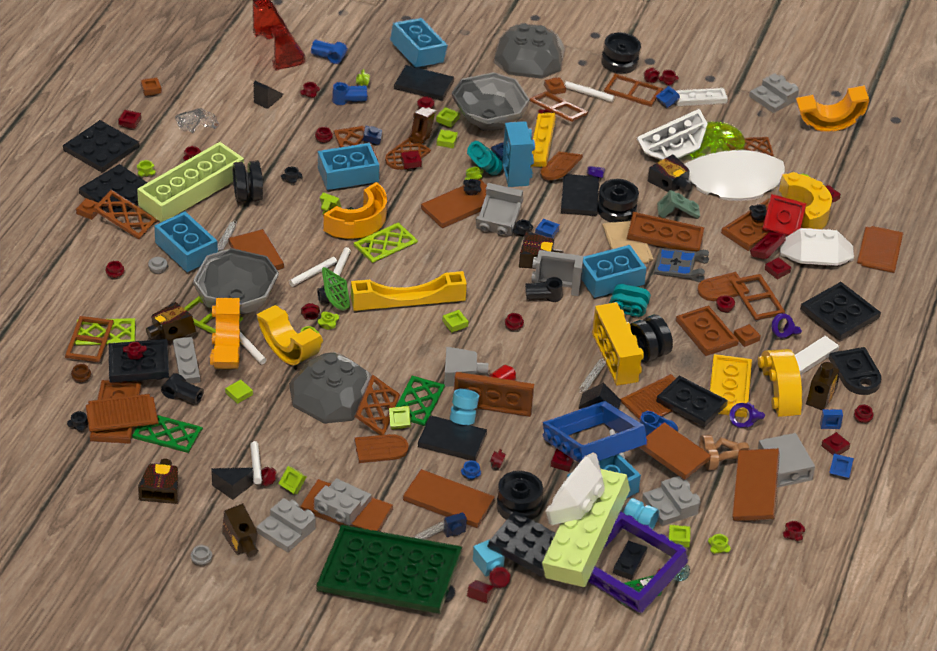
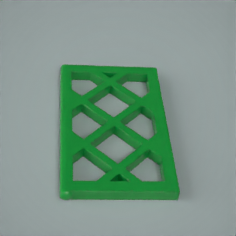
M411 376L396 407L411 406L418 403L421 409L413 412L410 409L411 422L425 426L445 384ZM414 382L420 383L422 385L420 387L412 388ZM435 387L438 388V391L432 394L429 388ZM425 390L428 395L419 398L416 392ZM412 394L415 399L406 402L407 395ZM431 399V405L429 407H425L422 402ZM425 413V417L423 420L415 417L416 415Z
M157 415L158 424L138 426L132 438L189 453L203 427ZM171 423L178 426L168 429L165 424ZM161 425L164 431L154 434L151 428ZM190 428L196 431L194 433L187 434L185 429ZM148 430L150 435H141L140 432ZM181 430L184 436L174 439L171 433ZM167 435L170 440L163 441L157 438ZM185 440L188 442L187 447L177 444Z

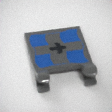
M660 248L654 274L691 278L696 282H701L705 279L703 276L705 270L701 268L693 270L695 259L701 263H708L709 257L707 256H709V251L703 249L694 252Z

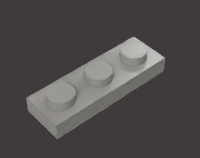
M192 337L174 339L173 347L178 374L182 375L186 382L190 384L200 383V374Z

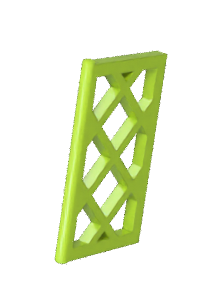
M396 223L354 242L353 246L371 263H374L417 243L418 240L400 223ZM395 229H399L401 232H400V233H394V232H391V231H393V230H395ZM386 236L385 240H377L375 238ZM389 236L398 237L399 241H388ZM402 238L411 240L406 243H401ZM364 243H370L369 248L362 247L361 245ZM373 244H381L383 249L372 248ZM387 245L397 246L391 250H386ZM371 253H379L380 255L373 257Z
M135 318L109 319L114 321L111 331L117 328L122 332L117 336L110 333L109 337L111 340H107L106 345L108 343L135 341ZM82 322V325L92 326L86 330L81 327L78 335L102 338L105 335L106 329L98 323ZM121 324H131V326L125 329ZM95 328L101 331V333L97 336H94L89 332H91ZM125 335L131 337L129 340H121L120 338ZM76 340L75 345H101V343Z

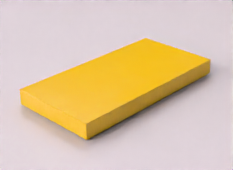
M713 355L710 391L728 400V405L719 414L729 415L734 405L748 402L752 359ZM739 408L735 412V416L747 418L748 410L746 408Z

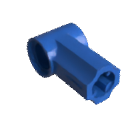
M314 40L311 47L312 54L328 58L334 64L340 63L348 51L346 45L342 42L331 44Z
M337 82L333 85L332 102L336 105H344L347 101L367 100L366 86H348L344 82Z

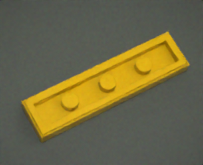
M541 113L537 116L533 136L535 150L532 151L534 164L531 167L547 166L556 120L555 113Z

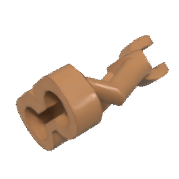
M702 435L699 440V447L711 455L710 460L705 463L707 470H716L719 461L738 459L739 450H749V445L746 442L738 444V442L722 437L716 443H714L712 435ZM723 445L731 449V451L718 454L717 449Z

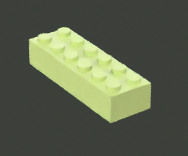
M218 142L138 188V206L160 222L170 219L232 183L233 162L244 163V158L221 142Z
M600 469L605 486L604 493L601 497L597 498L591 510L586 512L581 519L560 524L542 562L546 578L581 587L586 586L629 494L630 488L626 474Z

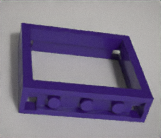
M620 511L604 548L622 529H625L671 556V558L640 592H637L596 566L588 582L641 614L688 563L687 551L681 544L670 541L665 535L658 534L648 525H643L631 515H626Z

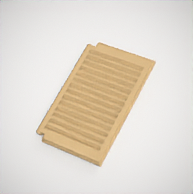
M631 221L602 224L611 249L631 245L643 263H649V261L653 260L647 243L627 239Z

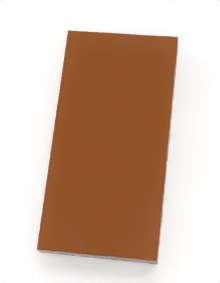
M477 179L481 181V191L477 195L466 194L464 191L465 185L422 203L421 209L441 228H445L481 212L486 197L487 185L481 179Z
M768 198L760 204L766 205L768 207L770 198ZM752 211L746 212L721 230L723 235L747 251H750L769 233V231L762 230L764 220L757 221L751 217Z
M633 212L627 239L669 249L697 252L700 250L705 227Z
M456 372L454 391L457 389H468L478 393V409L531 417L534 395L533 383Z
M101 380L97 400L140 395L141 382L124 381L122 383H110L109 380ZM134 427L91 432L90 441L131 444Z
M779 448L739 450L733 506L734 521L775 519L780 458Z
M421 469L403 495V501L446 517L464 512L467 518L466 524L478 528L495 502V496Z
M318 479L300 508L304 511H312L314 516L339 525H347L314 510V498L325 485L328 487L331 485V483ZM371 497V501L350 526L380 531L393 510V504Z

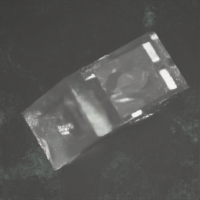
M202 108L175 116L178 127L185 132L194 133L200 124L216 129L219 125L215 115Z

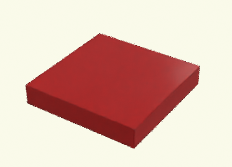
M771 194L762 230L789 236L801 228L807 203Z

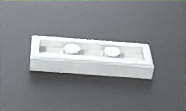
M724 88L679 90L676 92H678L680 98L675 102L677 106L725 104L728 98Z
M824 336L797 353L795 357L800 375L828 358L830 353L837 352L839 345Z

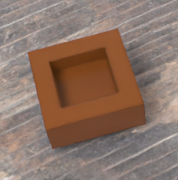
M158 77L140 80L144 96L162 93Z
M561 77L544 80V86L549 93L553 95L566 93V86Z
M86 198L76 208V214L93 220L98 214L93 210L98 203Z
M750 324L734 330L735 337L744 347L760 341L761 335Z

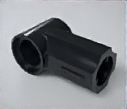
M550 277L546 282L525 283L526 299L546 298L550 302H558L562 299L563 282L560 278Z
M173 373L162 385L161 392L169 399L179 397L198 405L204 394V389L186 382L182 375Z

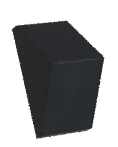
M258 81L253 83L254 103L269 109L283 96V93Z
M603 382L583 392L579 409L603 401L619 409L621 399Z
M212 468V486L232 500L253 485V468Z

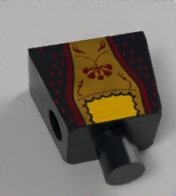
M674 154L649 167L647 181L667 192L670 190L676 191L680 188L687 192L692 186V183L689 181V168Z

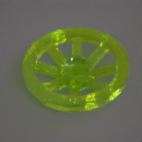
M707 122L702 140L704 142L699 150L689 155L694 159L705 156L707 154L702 153V151L706 147L711 148V154L716 153L718 148H721L723 151H731L725 143L737 147L735 150H744L745 139L743 134L732 125L722 122Z

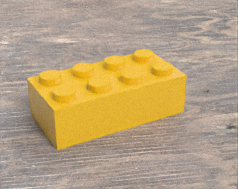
M617 302L595 306L592 335L604 361L606 360V365L616 386L639 382V374L642 373L641 360H643L644 354L642 348L638 347L636 336L631 332L630 323L625 320L624 311L620 310Z

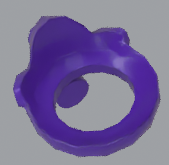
M780 313L772 321V332L781 339L787 338L792 334H801L802 332L801 328L795 326L793 319L787 314ZM785 318L787 323L784 326V332L780 333L778 323L781 319Z
M748 402L737 403L732 407L729 414L731 422L740 428L751 427L756 421L765 417L763 412L758 411L754 408V405ZM739 408H746L749 411L750 416L745 423H739L735 419V412Z

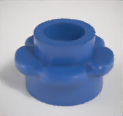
M467 461L464 463L461 473L468 479H475L481 475L480 465L476 461Z

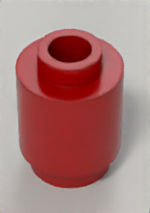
M503 365L491 373L489 377L515 381L516 372L513 367Z

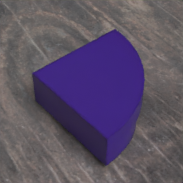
M588 166L587 173L603 178L605 169Z

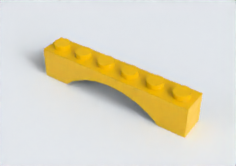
M463 271L444 273L430 282L412 287H389L378 284L370 279L351 281V302L353 311L466 301L467 283Z

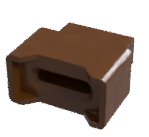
M421 107L414 112L413 125L409 134L410 140L422 144L430 138L436 110Z

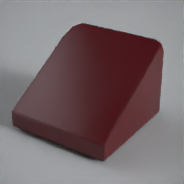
M475 580L467 588V597L487 603L495 587Z

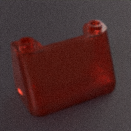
M253 0V33L255 37L262 34L265 35L266 40L274 39L273 67L275 71L303 65L305 63V53L271 0Z

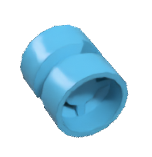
M468 389L455 390L450 420L461 425L475 423V408L478 405L479 394Z
M634 498L629 500L623 511L624 514L631 515L639 523L648 525L652 530L656 525L660 512L659 509L650 505L644 506L643 502Z

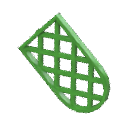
M323 267L322 275L326 296L337 309L345 311L350 307L347 281L326 267Z

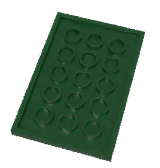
M341 525L316 584V589L320 592L440 614L463 553L462 546Z

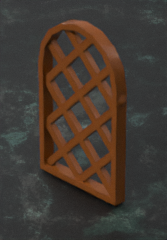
M768 137L734 138L726 144V151L738 150L736 147L739 146L742 148L741 150L756 151L758 149L762 151L761 153L774 156Z
M408 138L386 154L385 162L390 168L403 170V166H396V164H402V161H396V158L401 156H395V153L417 151L412 150V147H418V152L422 159L431 152V149ZM403 147H409L410 150H403Z

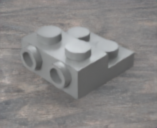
M774 73L764 78L761 86L751 90L749 97L772 113H775L796 102L799 89L796 84L787 82L784 76H778Z
M680 476L662 481L660 488L645 492L642 496L646 505L659 509L658 522L661 526L698 514L700 498L696 493L692 494L689 482L682 480Z
M336 478L329 487L325 485L314 498V510L350 526L371 501V494Z
M283 498L270 509V516L256 527L257 533L288 553L315 530V516L312 511H304L299 508L295 500L288 501Z

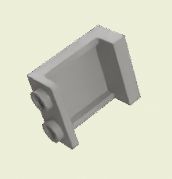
M488 183L480 215L476 217V228L484 232L490 231L502 236H512L523 203V190Z
M539 250L538 257L533 259L532 268H535L536 271L532 272L531 282H546L550 277H557L562 280L563 287L572 288V296H579L584 256Z
M796 433L759 440L758 449L779 448L777 488L813 480L815 465Z

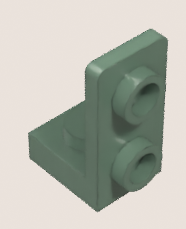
M672 190L657 203L658 215L663 218L673 212L675 207L697 219L700 217L699 205L695 201H690L680 193H675Z

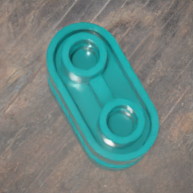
M480 141L470 143L467 148V154L490 175L500 173L503 163L496 154Z
M618 284L613 290L609 303L617 302L620 310L622 309L626 315L641 317L646 313L651 294L644 288Z

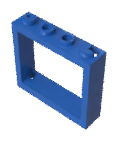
M606 401L543 422L544 433L542 435L544 440L578 463L592 452L597 454L598 461L647 444L645 425ZM602 423L618 432L585 445L578 443L568 436Z

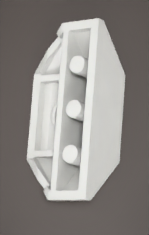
M700 109L637 137V141L647 155L663 160L674 154L679 159L700 149L708 123Z
M800 228L785 237L786 241L780 246V256L788 257L790 260L802 264L838 266L854 260L853 245L837 230Z
M592 452L585 456L558 490L552 504L546 509L549 524L556 525L581 519L586 512L591 510L597 498L603 495L605 486L596 453Z

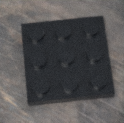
M99 120L65 143L63 151L103 173L138 149L139 141Z
M118 164L81 186L79 194L99 203L110 190H113L138 206L137 189L148 182L121 164ZM114 196L110 197L111 202H120ZM102 206V210L108 213V206ZM112 206L113 212H123L121 206ZM125 206L127 212L132 210L131 207Z
M842 282L801 303L800 310L839 340L877 320L881 315L878 309Z
M167 339L133 341L147 347V350L143 352V356L139 359H130L127 352H123V348L129 346L131 342L108 343L110 383L169 378Z
M514 511L489 540L487 547L542 577L545 574L542 562L556 533L542 524L527 518L524 514Z

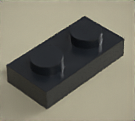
M628 540L613 568V574L632 581L647 553L648 547Z

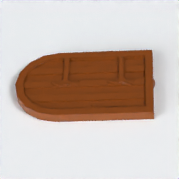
M558 151L547 162V166H543L540 170L541 177L546 180L562 178L583 158V155Z
M732 272L702 280L698 284V294L708 301H717L718 297L724 295L730 297L740 296L730 282L731 279L740 277L737 272ZM744 282L738 283L742 292L748 294L749 289Z
M387 434L354 438L359 463L396 460L404 457L408 452L409 444L407 440L399 435Z

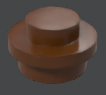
M77 364L71 371V377L78 382L87 381L91 377V370L85 364Z

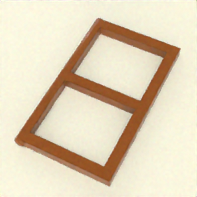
M614 74L604 89L605 93L650 107L656 101V96L663 91L661 87L618 74ZM616 79L634 83L628 95L610 89ZM639 85L656 90L650 101L632 96Z
M547 91L529 98L530 102L548 109L570 122L588 114L587 111ZM547 96L559 102V104L550 107L537 100ZM567 106L579 113L570 117L558 111V109Z
M761 274L730 280L755 320L774 317L780 313L785 314V310ZM759 280L766 293L745 297L738 283ZM770 297L778 309L777 311L756 314L749 301Z
M79 316L65 358L100 362L114 321ZM82 322L108 325L104 338L78 335ZM75 341L101 343L97 356L71 353Z

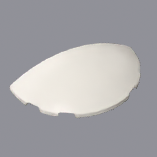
M746 150L712 153L684 164L690 170L689 181L696 185L698 191L706 195L714 193L719 195L720 199L730 201H746L761 198L765 192H773L779 186L781 176L784 174L783 161L764 153Z

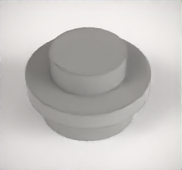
M154 257L149 260L148 266L153 273L160 274L167 268V261L162 257Z
M198 545L191 552V560L195 564L205 565L212 559V552L205 545Z

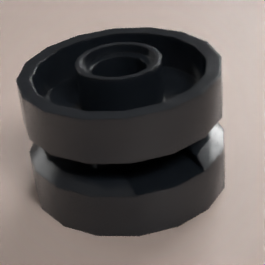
M624 32L611 33L605 38L604 50L601 56L603 66L609 71L621 74L634 71L638 66V56L641 51V42L638 38Z
M259 160L249 161L247 171L243 162H233V184L236 202L246 201L248 193H250V198L253 201L263 199V176Z
M624 179L605 181L599 189L598 214L604 220L611 223L631 221L633 212H637L638 187Z
M653 314L643 320L630 324L631 332L637 338L638 347L643 350L644 358L641 362L647 363L672 351L673 339L667 323L659 315Z
M512 471L505 474L498 484L497 511L506 520L514 511L534 520L540 514L542 507L543 485L541 480L536 475L526 471Z

